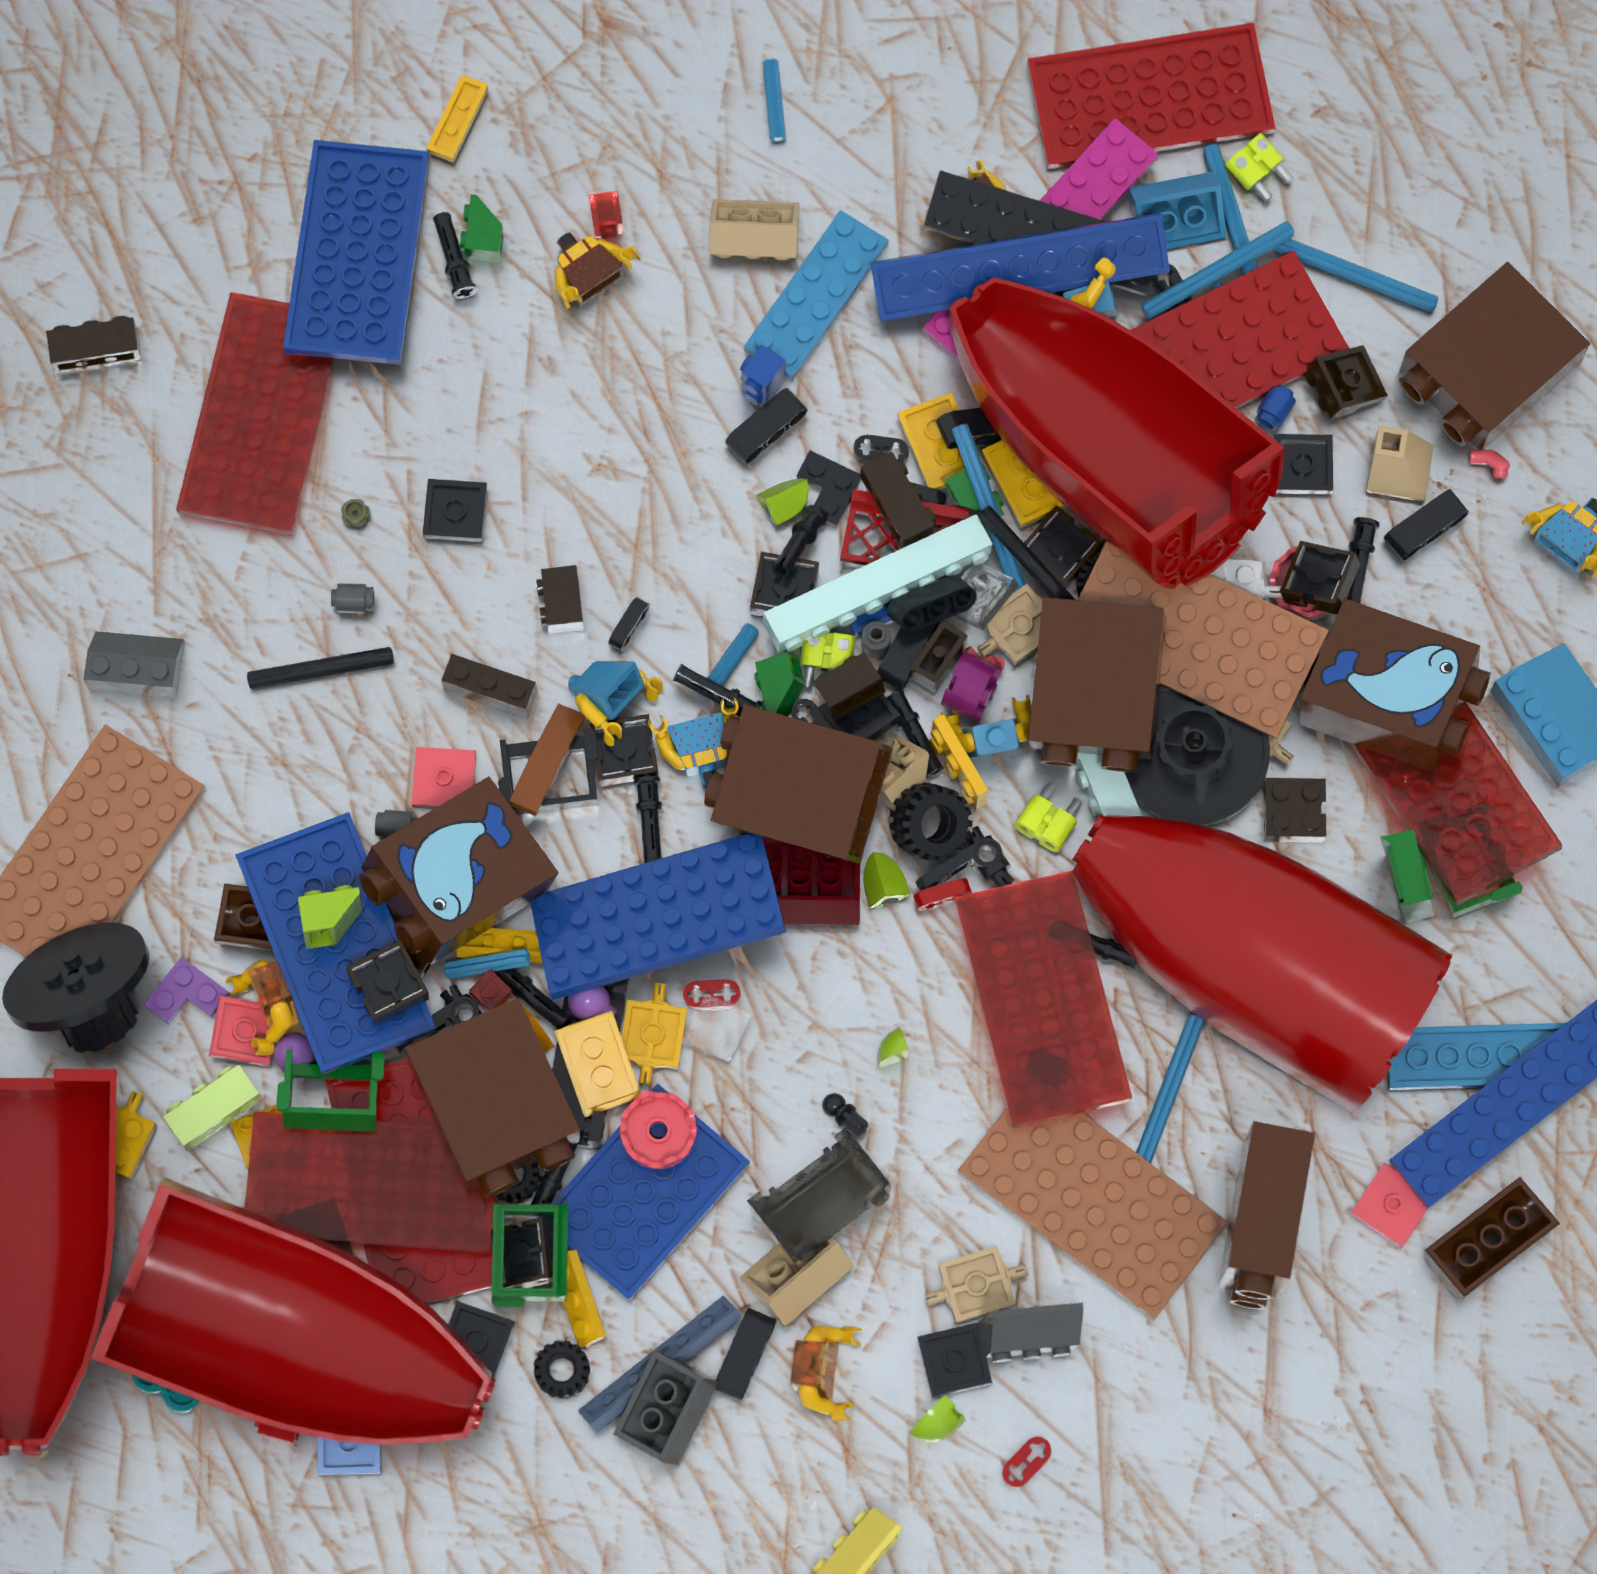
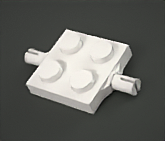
M1228 559L1210 574L1263 600H1266V597L1283 599L1280 593H1273V591H1280L1282 586H1267L1265 580V561Z

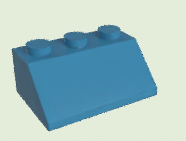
M1214 172L1129 188L1132 218L1161 213L1167 249L1227 238L1221 184Z

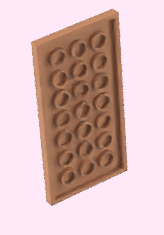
M1107 541L1078 598L1081 601L1164 608L1166 624L1160 685L1203 705L1207 704L1216 708V711L1275 739L1278 738L1329 634L1328 629L1210 574L1189 586L1180 583L1175 589L1163 588Z
M105 724L0 876V942L26 958L46 942L68 931L97 923H114L205 790V786Z
M1030 1077L958 1169V1173L1153 1320L1156 1319L1228 1223L1226 1219L1047 1085Z

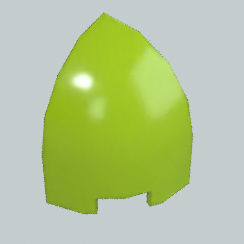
M803 478L789 480L756 495L762 508L768 507L771 515L770 520L776 526L801 512L808 499V481Z
M872 852L867 859L863 878L869 907L884 906L883 901L886 899L897 898L900 901L909 896L910 893L906 879L896 862L883 853Z
M900 1027L889 1032L881 1041L877 1055L879 1068L908 1059L909 1049Z
M944 1395L917 1422L909 1434L921 1441H942L952 1435L966 1419L963 1414L954 1408L955 1404Z

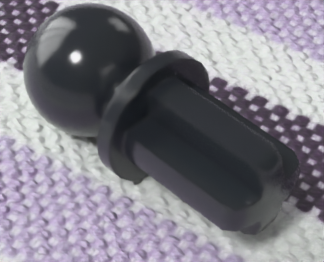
M831 1093L823 1099L822 1109L824 1113L830 1117H836L835 1122L838 1125H844L856 1136L867 1132L868 1122L855 1111V1107L852 1104L846 1105L842 1095Z

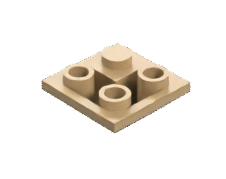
M1379 426L1374 440L1366 492L1425 502L1434 445L1408 430Z
M894 734L883 743L893 747V751L879 796V800L892 811H895L897 807L893 804L894 801L903 798L900 794L905 789L911 791V786L914 784L922 785V783H925L929 754L926 750L897 734Z

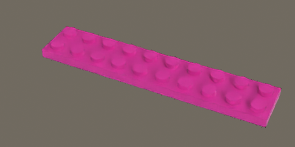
M1114 118L1039 201L1102 220L1129 191V188L1159 158V154ZM950 310L939 311L923 327V331L959 361L950 332Z

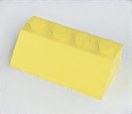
M875 1507L869 1512L864 1509L852 1523L856 1528L849 1536L843 1533L832 1546L835 1550L834 1554L828 1560L823 1557L813 1568L812 1572L814 1574H869L901 1536L902 1527Z

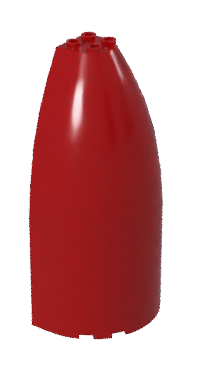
M995 277L984 284L978 285L972 293V298L967 299L963 297L956 300L950 306V332L960 364L972 393L993 430L1028 472L1052 496L1156 583L1160 584L1163 588L1175 589L1180 583L1189 586L1200 581L1223 565L1241 547L1238 542L1243 538L1248 529L1254 531L1266 514L1263 507L1268 497H1275L1282 477L1285 448L1177 360L1104 314L1067 298Z
M1100 814L1087 834L1092 838L1091 841L1085 839L1072 861L1077 863L1072 872L1093 908L1120 945L1150 977L1185 1007L1215 1029L1349 1112H1356L1371 1096L1372 1091L1370 1090L1374 1089L1377 1084H1380L1391 1068L1392 1063L1389 1060L1395 1059L1408 1042L1440 987L1437 982L1441 981L1447 973L1453 955L1319 872L1284 854L1233 833L1185 821L1107 814L1105 817Z
M54 1069V1078H0V1456H9L10 1450H22L23 1456H40L41 1450L48 1448L85 1376L100 1332L111 1273L115 1231L117 1069Z
M165 1177L163 1178L137 1240L139 1246L122 1289L112 1303L91 1359L240 1417L279 1429L334 1441L379 1445L430 1443L468 1438L470 1430L477 1431L485 1409L480 1404L482 1400L485 1402L489 1401L496 1379L491 1377V1371L465 1340L434 1309L398 1281L330 1243Z

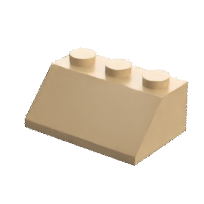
M713 199L710 218L709 254L720 258H729L733 255L745 256L748 259L774 257L782 261L797 258L800 203Z
M807 1218L746 1271L740 1279L764 1307L786 1327L791 1321L798 1318L814 1301L818 1300L831 1286L842 1279L854 1267V1264L836 1240L814 1221Z

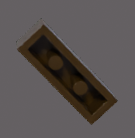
M116 316L111 321L105 322L90 320L80 326L59 325L54 327L53 330L46 331L50 364L55 374L142 360L138 330L133 317Z
M891 451L861 466L860 478L902 549L934 534V524L937 522L932 510L929 507L925 509L921 502L922 494L916 483L911 484L906 476L908 470L901 458L897 460Z
M451 654L441 680L443 690L526 719H528L538 693L537 685L534 681L455 654Z

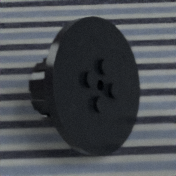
M1160 685L1152 760L1138 758L1137 772L1124 773L1134 797L1144 808L1158 818L1191 822L1203 826L1216 824L1242 811L1261 789L1270 761L1269 736L1216 711V708L1207 704L1203 705Z
M97 923L68 931L34 950L14 969L3 990V1006L13 1023L23 1029L36 1032L60 1030L68 1046L73 1047L75 1052L84 1053L85 1051L93 1050L96 1052L103 1050L106 1046L114 1042L117 1043L126 1037L125 1034L130 1029H133L138 1021L135 1017L138 1011L129 994L139 984L148 968L150 960L149 949L142 935L135 928L126 924Z

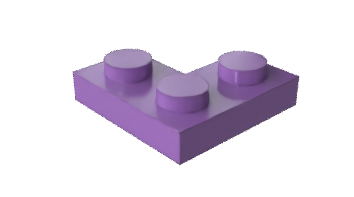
M181 957L144 1003V1006L168 1024L171 1023L187 1001L212 1018L217 1010L219 996L229 997L230 993Z

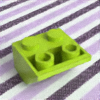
M339 886L334 891L322 893L320 890H313L304 893V896L298 897L306 950L338 944L362 912L359 887Z

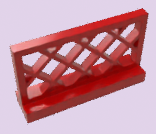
M853 489L840 557L842 562L867 565L880 559L876 552L887 544L894 551L900 550L894 543L895 537L893 535L889 536L882 527L885 520L867 491ZM921 501L925 509L929 507L936 518L937 523L934 524V527L939 529L935 530L934 528V533L969 518L970 509ZM855 513L868 515L873 524L860 531L854 523ZM877 528L885 540L872 547L864 535ZM852 529H853L854 532L856 533V535H854V536L851 537ZM858 539L868 549V551L860 556L848 554L849 545Z

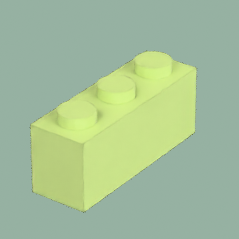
M239 1064L234 1068L233 1066L226 1067L217 1075V1080L209 1085L204 1083L198 1086L192 1092V1097L185 1102L177 1101L166 1110L167 1114L163 1118L186 1151H189L263 1100Z

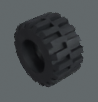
M932 783L914 784L911 786V791L905 789L900 793L903 797L901 800L896 799L893 804L897 807L895 811H890L889 817L894 818V821L889 823L890 830L896 832L892 835V838L895 842L900 843L898 847L901 850L924 860L944 861L945 856L952 858L956 855V849L962 850L965 847L962 842L964 839L969 840L971 834L967 833L968 827H972L973 821L969 820L968 816L972 813L970 808L964 807L967 801L964 797L958 796L959 793L955 790ZM936 805L940 812V825L932 836L925 838L921 830L922 817L929 808Z

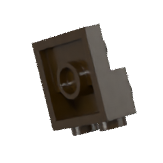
M1364 345L1316 357L1307 367V382L1311 387L1316 388L1320 396L1318 399L1319 407L1323 412L1328 413L1330 419L1355 413L1359 407L1381 402L1388 396Z

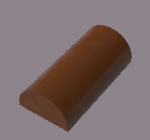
M224 883L214 942L217 944L272 951L248 887Z
M1519 1177L1426 1248L1424 1254L1429 1265L1442 1283L1457 1298L1463 1300L1557 1228L1560 1223L1524 1180Z

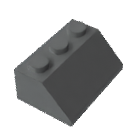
M95 631L87 651L83 680L89 690L177 697L184 639Z
M1083 1302L992 1311L978 1321L983 1359L993 1358V1362H1005L1012 1360L1011 1356L1022 1355L1024 1360L1040 1358L1041 1353L1052 1352L1053 1357L1070 1355L1071 1350L1080 1345Z
M654 1350L613 1435L664 1463L678 1465L719 1381L694 1367Z

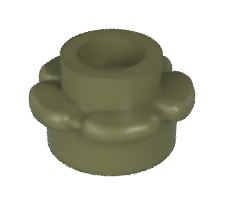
M360 499L348 500L341 508L342 520L348 526L360 527L366 523V518H369L370 509ZM357 511L358 515L354 516L353 512Z

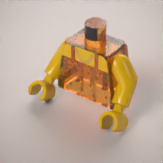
M258 960L245 969L242 975L228 977L226 984L233 983L234 985L233 991L230 992L231 995L247 992L250 984L268 1028L266 1037L253 1038L251 1046L258 1048L255 1056H268L274 1052V1042L277 1043L290 1027L299 1024L291 993L278 962L270 963L267 960Z
M814 1326L807 1332L804 1340H796L791 1385L799 1395L800 1402L805 1408L826 1415L830 1413L831 1418L837 1422L851 1420V1417L845 1415L844 1409L853 1408V1404L848 1401L833 1404L832 1401L839 1344L837 1342L840 1341L846 1345L861 1344V1342L853 1340L854 1331H862V1329L854 1326H843L841 1329L832 1326Z

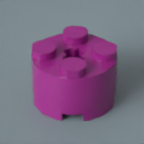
M967 652L963 653L952 673L953 677L948 689L946 688L941 705L980 722L986 711L987 706L985 705L987 701L993 699L997 690V682L1003 668Z

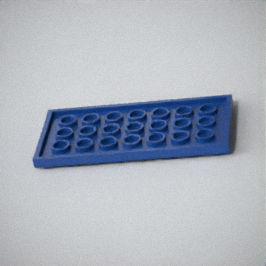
M314 140L283 343L284 353L401 365L429 164V151Z
M349 812L235 854L321 1075L369 1058L374 1052H384L437 1032L426 1002L374 1026L363 1006L362 999L365 998L363 993L357 994L347 975V966L399 941L386 902L380 906L375 905L369 900L361 887L359 876L363 873L361 867L367 855ZM339 886L359 887L362 912L338 944L306 950L298 897L304 896V893L313 890H320L322 893L334 891Z
M751 832L544 892L530 902L548 991L552 1001L786 933L763 836Z

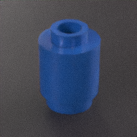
M1283 385L1270 387L1257 409L1256 421L1269 430H1276L1278 426H1282L1296 403L1293 397L1294 393Z

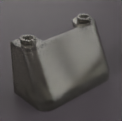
M844 1128L834 1136L837 1142L831 1147V1150L828 1146L825 1147L823 1155L777 1189L771 1187L768 1190L769 1196H763L759 1191L747 1200L751 1214L792 1262L800 1261L804 1263L816 1253V1248L873 1206L878 1208L890 1198L888 1194L891 1191L890 1182L847 1128Z

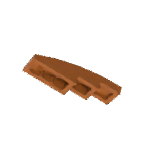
M558 703L509 800V804L512 807L534 816L537 815L558 778L560 768L584 723L585 716L581 712Z

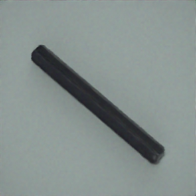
M988 506L979 513V519L1051 598L1076 600L992 507Z
M391 647L249 671L247 673V681L252 689L389 665L394 663V656Z

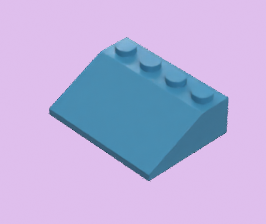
M1565 643L1519 665L1494 682L1490 690L1558 788L1597 764V688Z

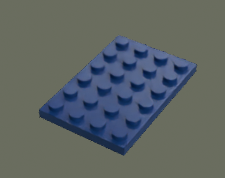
M658 1083L651 1090L653 1092L669 1093ZM695 1114L697 1126L695 1144L689 1155L679 1164L666 1169H650L636 1163L627 1154L622 1145L619 1126L551 1203L568 1204L567 1249L569 1251L577 1250L580 1260L629 1302L750 1164L747 1158ZM660 1123L654 1124L650 1128L649 1133L655 1139H662L667 1134V1128Z

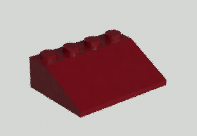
M763 836L784 924L860 925L859 863Z

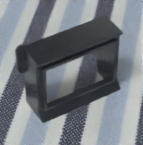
M593 729L583 730L584 735L576 736L570 750H584L589 794L545 799L539 812L598 805L593 761L598 758L596 733ZM506 739L500 740L504 777L499 779L498 786L508 803L514 791L510 759L531 756L538 741L507 744ZM512 807L517 815L529 814Z

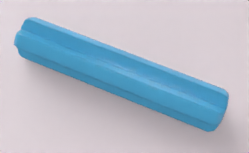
M766 59L763 61L770 139L774 142L783 141L786 138L779 65L776 59Z
M746 623L707 678L723 686L758 636L759 630L755 626Z
M523 948L445 962L444 972L449 979L524 967L530 965L531 956L528 950Z

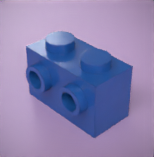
M760 345L753 356L748 355L740 367L742 371L740 379L742 381V393H744V397L749 402L755 405L759 403L761 405L766 404L776 395L786 381V360L763 345Z

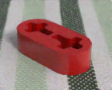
M961 878L924 889L914 894L913 897L918 911H925L970 896L972 891L968 879Z
M700 980L686 985L683 998L687 1007L692 1010L730 1009L739 1003L741 991L738 984L733 980ZM725 987H730V991L736 992V995H732L730 1001H724L723 996H714V993H723ZM694 989H700L701 994H710V996L701 997L699 1003H694V999L688 997V995L693 994Z
M1032 1437L1003 1467L1002 1479L1004 1483L1014 1489L1025 1486L1049 1460L1052 1451L1049 1442L1043 1437ZM1032 1444L1036 1447L1040 1444L1043 1445L1045 1448L1042 1453L1045 1457L1037 1456L1030 1463L1027 1460L1032 1452L1030 1446ZM1024 1463L1027 1466L1021 1474L1024 1479L1020 1481L1016 1478L1011 1481L1009 1479L1011 1473L1008 1469L1010 1467L1017 1469Z

